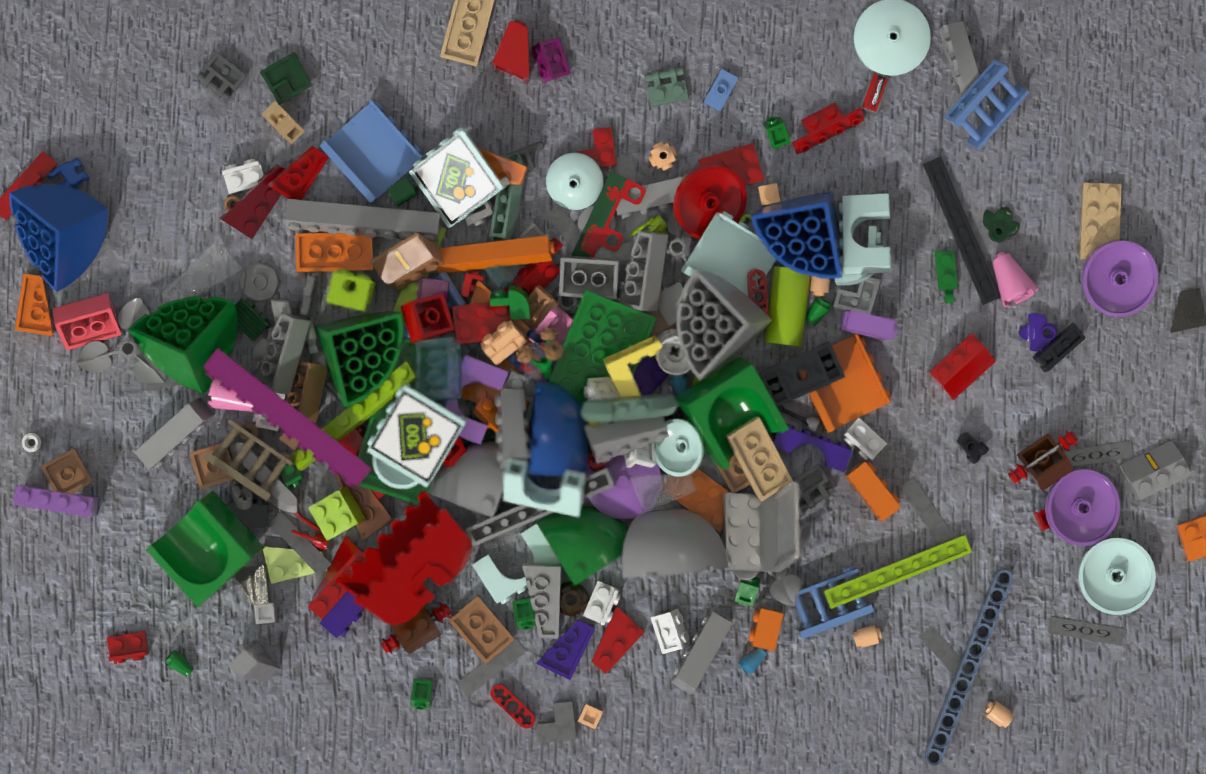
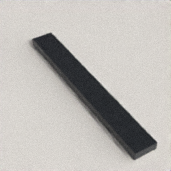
M939 157L923 164L982 305L1001 298L942 158Z

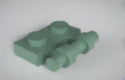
M671 67L669 70L661 72L656 70L652 71L651 74L645 75L646 82L654 81V86L647 88L651 107L689 99L685 80L677 82L676 76L684 75L682 67L676 69ZM671 78V83L660 85V79Z

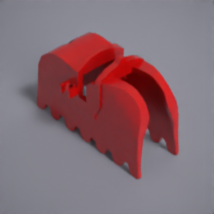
M422 491L418 496L419 506L414 507L410 505L405 508L406 518L404 521L398 519L392 521V533L390 535L381 533L377 537L379 546L376 549L368 547L364 550V562L354 561L351 563L350 576L340 575L335 580L337 585L355 596L354 602L370 611L387 624L397 625L412 619L427 602L429 603L435 597L422 583L429 577L436 585L443 586L447 582L450 584L464 569L471 556V539L454 522L444 508L440 510L426 491Z

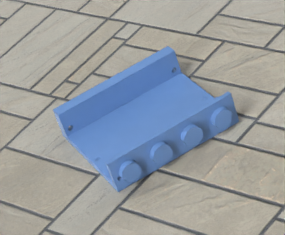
M372 100L327 142L324 141L320 145L323 151L371 204L387 191V187L393 186L394 183L414 167L413 164L421 158L423 159L421 156L422 150L416 144L412 146L408 142L410 137L402 129L399 132L395 127L397 125L396 121L390 115L386 117L382 113L384 108L378 101L374 103Z

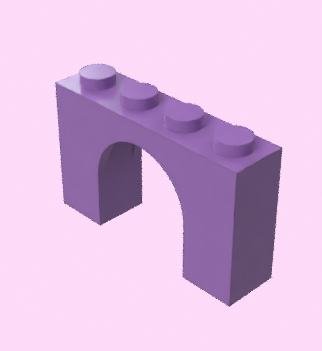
M849 310V312L845 311L843 313L840 330L886 341L896 337L898 325H895V320Z
M465 355L464 359L460 358L456 368L459 370L457 377L453 376L449 386L452 388L450 395L446 394L442 405L445 406L446 410L460 417L463 414L459 410L457 398L464 387L473 383H479L500 391L509 372ZM468 418L458 437L481 445L488 426Z
M22 484L16 485L13 505L92 517L98 513L100 496L45 490L40 486Z

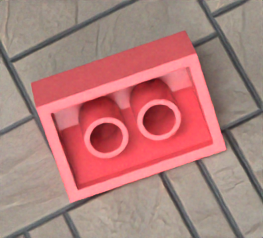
M109 293L53 308L54 324L66 350L87 345L92 341H102L122 335L115 307Z

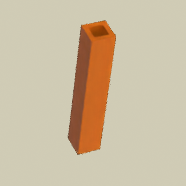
M546 235L439 248L443 264L437 267V271L439 274L444 271L446 273L552 261L555 245L554 242L550 241L549 236Z

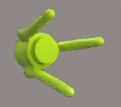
M657 215L655 218L651 217L646 223L631 232L629 236L632 237L646 227L649 228V231L665 234L668 224Z

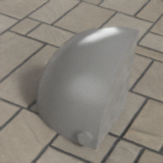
M695 270L684 287L682 300L678 305V339L680 347L683 348L688 365L699 380L715 374L734 360L757 338L772 320L748 296L725 279L705 270Z
M496 439L483 440L481 445L473 442L463 445L467 451L453 466L443 464L440 466L431 482L428 493L470 510L494 517L504 491V472L506 469L500 468L499 461L496 460L499 443H496Z
M654 506V510L643 512L633 520L625 538L622 555L623 578L647 577L657 574L661 576L692 573L728 567L726 550L719 534L703 517L688 510L665 509V506Z

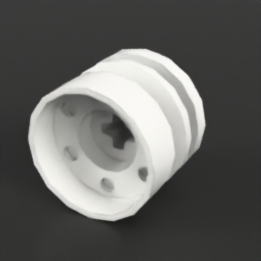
M677 329L663 331L657 336L662 346L659 349V353L655 354L659 366L664 372L671 375L687 373L691 368L686 361L687 358L683 348L680 347ZM673 346L676 348V352L671 350Z

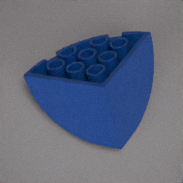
M33 185L9 192L11 214L16 217L17 224L14 226L23 249L33 266H38L42 271L41 277L56 292L62 290L78 279L97 256L106 234L108 209L90 195L61 185Z
M833 191L779 202L762 208L751 215L758 237L762 240L769 253L780 263L803 275L806 274L822 279L842 278L843 268L840 256H843L842 250H840L841 236Z
M536 380L528 432L529 443L527 449H530L531 453L527 461L529 473L565 475L566 470L582 473L587 470L588 457L591 451L584 427L588 426V421L581 414L583 408L567 390L543 380Z

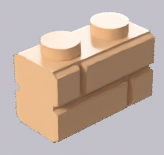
M510 320L501 323L493 334H487L480 344L483 351L498 365L527 341L524 334Z

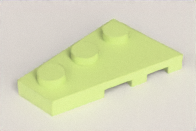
M264 546L263 552L271 584L315 573L293 549Z

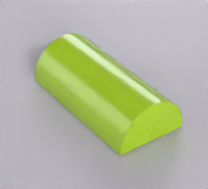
M773 267L768 306L769 318L772 321L766 326L764 343L802 347L811 276L800 274L788 267Z

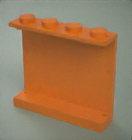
M858 334L832 345L845 378L808 393L827 433L886 404H890L889 399L892 398L887 387L883 388L881 384L883 378L879 370L875 371L872 365L875 362L871 353L867 354L864 349L867 346L862 336L859 337ZM801 369L798 371L801 380H805L808 377L806 370Z

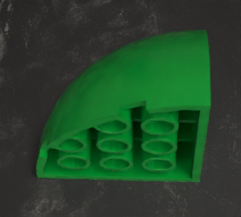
M201 296L187 297L157 307V311L150 315L145 314L128 331L138 348L163 373L181 385L204 394L211 386L213 379L205 374L206 369L203 366L217 349H220L228 357L231 356L237 335V312L234 302L225 298L214 296L211 299L202 298Z
M375 312L316 326L330 379L344 407L364 400L376 389H379L387 380L401 352L403 321L400 312Z
M582 506L579 517L553 512L535 520L574 585L623 555L624 542L629 527L621 520L603 514L594 507Z

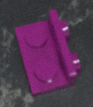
M560 38L540 42L532 47L533 58L537 62L539 76L544 83L571 74Z

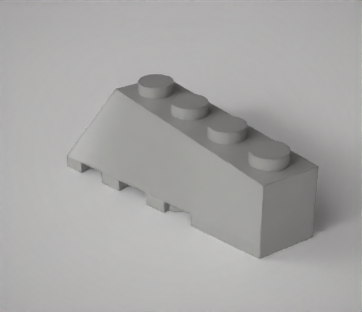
M963 21L943 25L939 29L959 98L980 76L979 73H981L980 64L978 61L975 62L973 56L976 54L974 45L969 43V28L967 25H964Z
M638 231L631 252L632 259L626 266L625 271L627 274L625 280L621 281L619 287L621 291L615 301L641 311H657L668 240L667 234Z
M281 313L271 333L272 339L263 350L265 354L262 360L258 361L255 366L257 370L254 377L275 393L290 395L309 328V320Z
M501 389L499 394L495 396V407H498V413L495 416V424L498 425L496 443H499L496 460L499 461L500 468H506L509 458L527 462L531 453L530 449H527L529 435H525L528 423L527 419L523 418V415L526 413L524 390Z

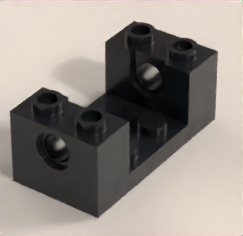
M830 341L759 372L764 386L776 407L845 378ZM801 369L806 370L808 373V377L805 380H799L796 376L797 372Z

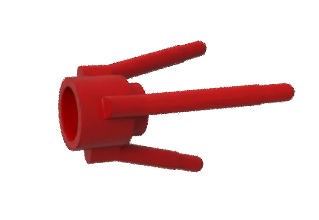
M294 513L295 516L320 534L316 533L313 537L296 530L291 532L311 540L312 545L318 551L320 549L326 550L329 540H326L320 528L303 515Z

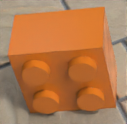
M759 606L758 610H754L752 618L753 622H755L754 629L750 628L748 639L752 646L775 651L784 614L782 611Z

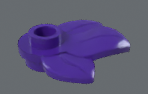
M1031 313L1028 314L1030 324L1022 327L1018 334L1024 340L1031 342L1030 351H1040L1046 346L1047 342H1051L1057 336V329L1053 324L1047 323L1043 315ZM1046 329H1050L1051 331L1050 335L1048 336L1044 335V331Z

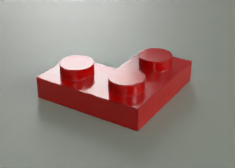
M612 128L593 129L595 149L576 151V153H582L591 157L600 168L616 166Z

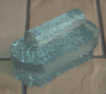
M494 265L485 268V273L499 289L512 285L515 273L509 267Z

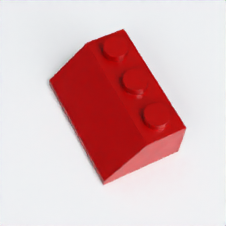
M970 333L934 365L928 373L954 400L996 361L977 337Z

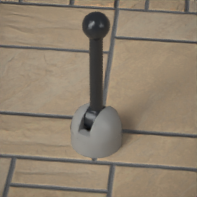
M782 405L777 407L779 412H784L805 422L806 429L815 433L821 419L813 416L806 419L784 409Z

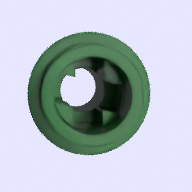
M818 297L817 300H814L806 321L816 326L830 311L831 304Z
M173 650L165 659L168 667L186 677L194 669L180 651Z

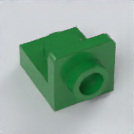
M771 117L766 122H763L772 149L791 143L785 123L781 117Z
M286 464L280 473L286 487L291 485L294 488L302 483L301 479L305 478L302 471L298 470L296 465L291 467Z
M757 577L751 580L740 579L734 602L753 607L759 590L760 579Z
M530 598L512 601L518 629L529 630L536 626Z
M413 679L411 707L417 710L430 708L433 680Z

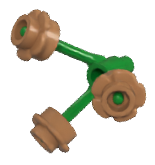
M543 328V332L539 333L541 334V339L546 340L544 347L545 357L539 359V361L534 359V351L529 345L521 346L516 355L519 362L521 361L526 364L531 361L540 368L544 378H551L552 360L562 356L563 347L556 341L550 342V340H556L558 332H555V328Z

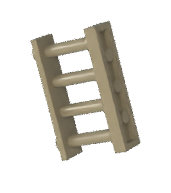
M237 419L234 422L229 420L228 423L233 426L231 431L216 452L214 451L211 454L207 451L203 458L269 502L273 497L269 494L271 491L270 487L286 464L291 467L295 465L291 462L293 458L285 452L281 455L244 429L245 425ZM240 431L249 438L232 463L229 462L227 465L221 461L224 458L222 456ZM256 442L265 449L249 472L243 476L237 472L239 470L238 466ZM272 453L280 458V461L264 484L261 483L258 486L253 483L254 477Z

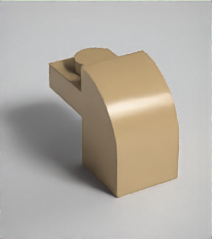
M276 101L261 114L291 145L305 132Z

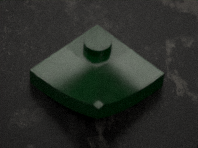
M295 52L260 71L279 105L313 86Z

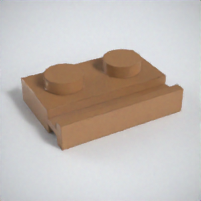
M540 285L529 296L530 319H521L535 330L548 313L560 304Z

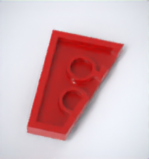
M311 146L267 186L288 199L302 200L329 156Z
M618 606L614 610L592 659V662L605 674L645 632Z

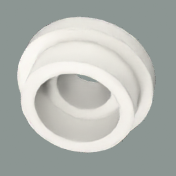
M28 433L22 439V446L28 452H35L41 447V438L35 433ZM30 439L35 440L34 446L29 445Z

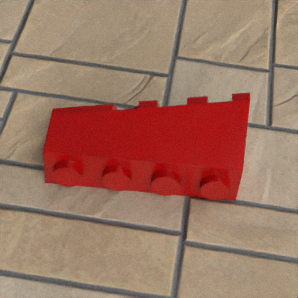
M346 535L308 606L320 619H323L347 592L337 585L335 580L340 575L347 577L351 575L350 565L352 562L358 561L362 563L365 560L364 551Z

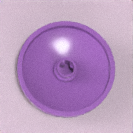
M1127 240L1109 241L1096 248L1087 258L1081 276L1082 289L1088 302L1098 311L1114 317L1130 316L1142 310L1153 298L1158 285L1157 265L1152 255L1142 246Z
M624 455L613 457L607 461L605 468H610L616 485L588 497L597 510L612 518L630 519L637 517L639 514L646 512L655 503L660 493L661 473L659 466L656 462V465L652 468L639 464L628 468L626 467ZM589 466L585 472V477L595 473L590 470Z
M1088 469L1073 470L1051 486L1045 502L1046 519L1054 534L1066 543L1077 546L1097 544L1107 538L1117 525L1120 516L1118 492L1113 483L1099 472Z

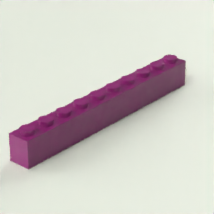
M217 349L203 366L206 369L205 374L213 380L217 377L222 381L220 385L227 391L231 389L235 391L237 399L244 404L246 401L252 405L251 409L259 416L262 413L267 416L268 419L266 421L273 427L277 425L283 429L282 434L290 440L293 437L299 441L297 445L305 452L308 449L313 452L314 455L312 457L319 463L326 462L329 465L327 469L336 476L340 473L345 477L343 481L350 487L354 485L358 487L371 471V467L220 349Z

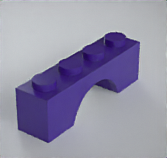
M787 424L789 429L784 433L776 432L773 439L775 448L791 453L800 445H814L822 452L825 466L845 472L852 450L848 449L849 445L838 442L837 445L830 443L831 439L821 435L819 439L812 437V432L804 429L798 432L794 430L795 426Z

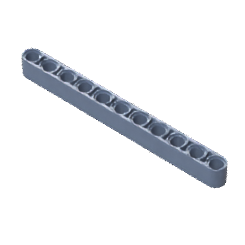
M998 569L993 575L924 751V759L931 766L939 765L944 758L1013 582L1012 573L1006 569ZM1001 573L1008 575L1005 583H1000L999 581ZM998 590L1001 593V597L999 600L994 601L992 593ZM992 608L994 615L988 619L985 617V611ZM981 626L987 628V633L984 636L978 635V629ZM974 644L980 646V651L977 654L971 653V647ZM967 662H972L973 669L970 672L964 671V665ZM965 680L966 687L958 690L957 682ZM952 698L959 699L957 707H950L949 703ZM951 716V724L943 725V718ZM944 734V742L937 743L935 740L936 736ZM934 751L937 752L938 758L935 761H930L928 758L929 754Z

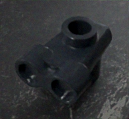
M967 432L962 433L958 437L957 443L965 451L967 459L972 464L977 463L980 457L989 451V447L984 442L977 441Z

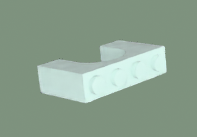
M889 194L843 196V203H839V213L843 214V220L839 221L840 232H843V238H840V250H843V256H840V260L845 274L891 272L890 247L865 248L858 245L852 238L855 228L860 223L866 220L890 219Z
M508 459L504 472V501L577 517L580 516L584 502L585 474L566 470L561 488L548 490L538 487L528 478V462Z
M537 523L521 533L533 553L534 563L560 564ZM489 554L472 564L496 604L499 602L504 604L512 599L510 595L516 591L520 594L528 589L525 576L517 579L506 577L500 572Z

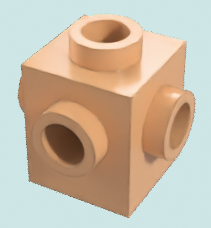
M663 142L652 146L651 156L648 157L652 166H656L658 170L662 168L663 171L673 167V163L676 161L675 157L677 156L674 147H670L668 143L663 144ZM661 152L667 154L665 159L660 158L659 154Z

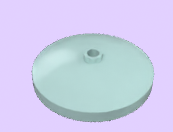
M881 0L869 6L861 14L854 29L853 40L856 53L867 68L885 76H899L912 71L923 61L930 47L931 34L925 16L914 5L903 0ZM895 33L896 39L892 40L890 34Z
M1108 538L1094 544L1084 554L1078 569V583L1084 598L1094 608L1112 615L1131 613L1144 605L1151 596L1156 581L1155 566L1150 555L1139 544L1124 538ZM1113 572L1118 573V577L1116 579H1113Z

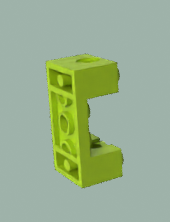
M339 269L338 272L333 271L326 302L370 313L376 282H373V278L358 273L357 277H355L354 273L347 270ZM355 282L356 288L351 291L350 285Z

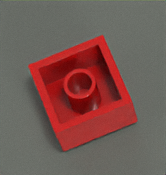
M443 293L412 300L400 307L412 343L444 336L455 330Z

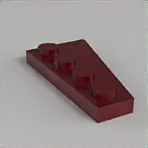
M276 164L259 180L255 187L245 193L246 195L239 202H236L220 219L253 239L281 196L280 193L267 185L285 169Z

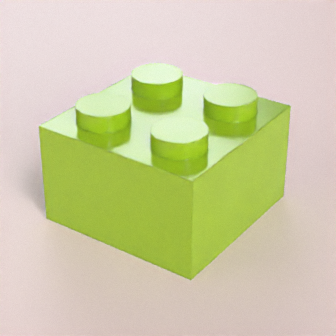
M347 486L308 507L327 541L366 519Z

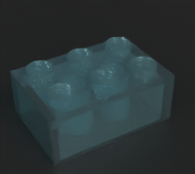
M452 337L416 342V391L435 403L462 399L461 343Z

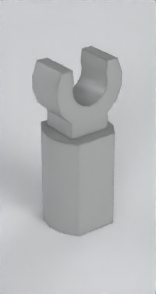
M309 320L310 324L305 342H308L310 353L315 354L319 352L316 343L318 338L313 320Z

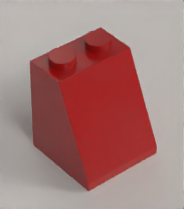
M515 19L514 22H509L492 65L496 69L529 82V32L526 23Z

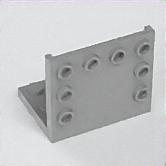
M790 482L776 494L762 502L759 501L756 494H723L724 547L728 559V567L724 568V570L781 572L799 560L802 554V547L799 546L802 530L799 526L801 508L799 507L798 500L801 498V489L798 488V482Z

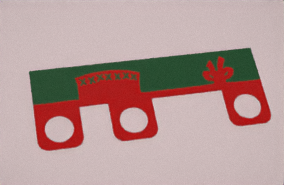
M611 171L571 256L594 257L599 245L613 252L618 251L624 237L621 233L608 228L621 199L639 205L646 193L645 187ZM633 187L641 191L640 197L635 200L631 199L628 194L629 190ZM614 234L618 237V244L616 246H609L607 244L606 238L608 235Z

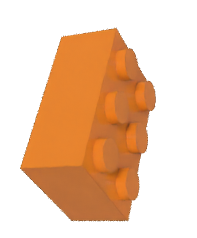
M861 461L844 476L876 517L883 522L901 508L898 504L901 501L895 493H889L886 489L889 487L886 481L875 475V472H877L875 467L870 462Z

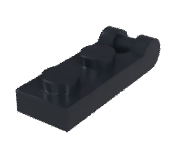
M1071 323L1041 351L1036 352L1033 355V359L1036 363H1040V368L1044 372H1048L1086 337L1076 324ZM1048 355H1050L1051 358L1049 360H1046L1045 358Z

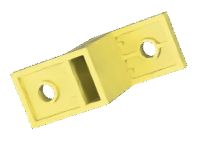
M655 335L603 359L620 397L641 396L627 364H636L642 360L641 357L646 355L650 357L659 353V349L662 346ZM588 421L592 428L600 426V422Z

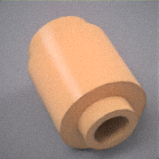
M811 276L810 291H813V295L825 296V293H829L830 279Z
M875 625L860 628L853 632L856 647L861 646L863 648L879 644V639H882L880 628H875Z
M990 701L984 709L986 712L985 717L1000 727L1006 728L1014 717L1009 709L997 701L993 703Z

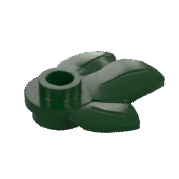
M1008 207L1001 208L996 214L989 210H986L983 214V225L989 230L988 235L994 242H1003L1008 236H1014L1020 228V223L1012 221V212ZM995 230H1000L1002 234L997 235Z

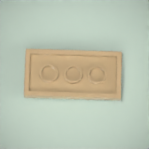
M495 0L454 1L440 54L441 58L475 67L478 66Z
M1082 183L1079 259L1087 260L1089 255L1102 244L1119 240L1122 184Z
M754 417L725 435L759 501H764L790 482H793L760 417Z

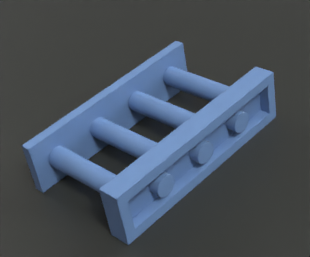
M995 59L944 116L948 122L956 127L962 125L971 135L967 143L978 150L986 144L987 140L1030 93L1018 84L1014 87L1004 76L1009 70L1007 66ZM998 82L1009 92L1003 101L992 91V88ZM985 96L997 107L990 116L979 105ZM973 110L984 121L977 130L966 119Z
M846 567L838 575L801 588L795 605L803 624L801 626L802 629L798 630L802 639L874 612L872 604H867L860 597L855 599L856 609L849 611L848 608H845L844 604L837 607L838 615L831 618L827 614L820 596L819 587L829 584L830 588L837 585V580L845 577L848 581L854 579L853 574L859 572L858 568ZM811 591L821 617L819 619L820 622L814 625L809 621L800 594Z

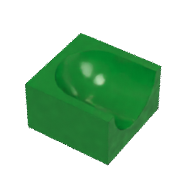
M740 357L675 397L688 422L693 424L700 433L704 449L710 460L723 470L730 467L729 462L734 456L725 435L756 416L760 417L768 434L774 432L784 433L789 429L754 366Z
M214 491L197 501L193 505L194 507L177 524L146 549L197 607L211 598L265 548Z

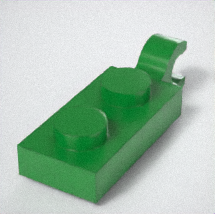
M954 250L934 252L938 291L944 290L945 303H953L952 289H958Z

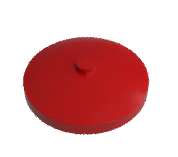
M707 164L694 169L684 177L675 192L673 211L677 223L686 233L697 239L701 238L716 212L722 214L725 211L733 216L732 221L738 224L744 214L747 203L745 185L734 171L723 165Z

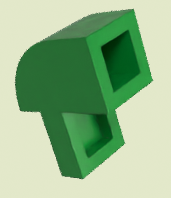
M509 285L507 293L504 290L491 293L490 306L510 305L511 320L530 319V299L522 288Z

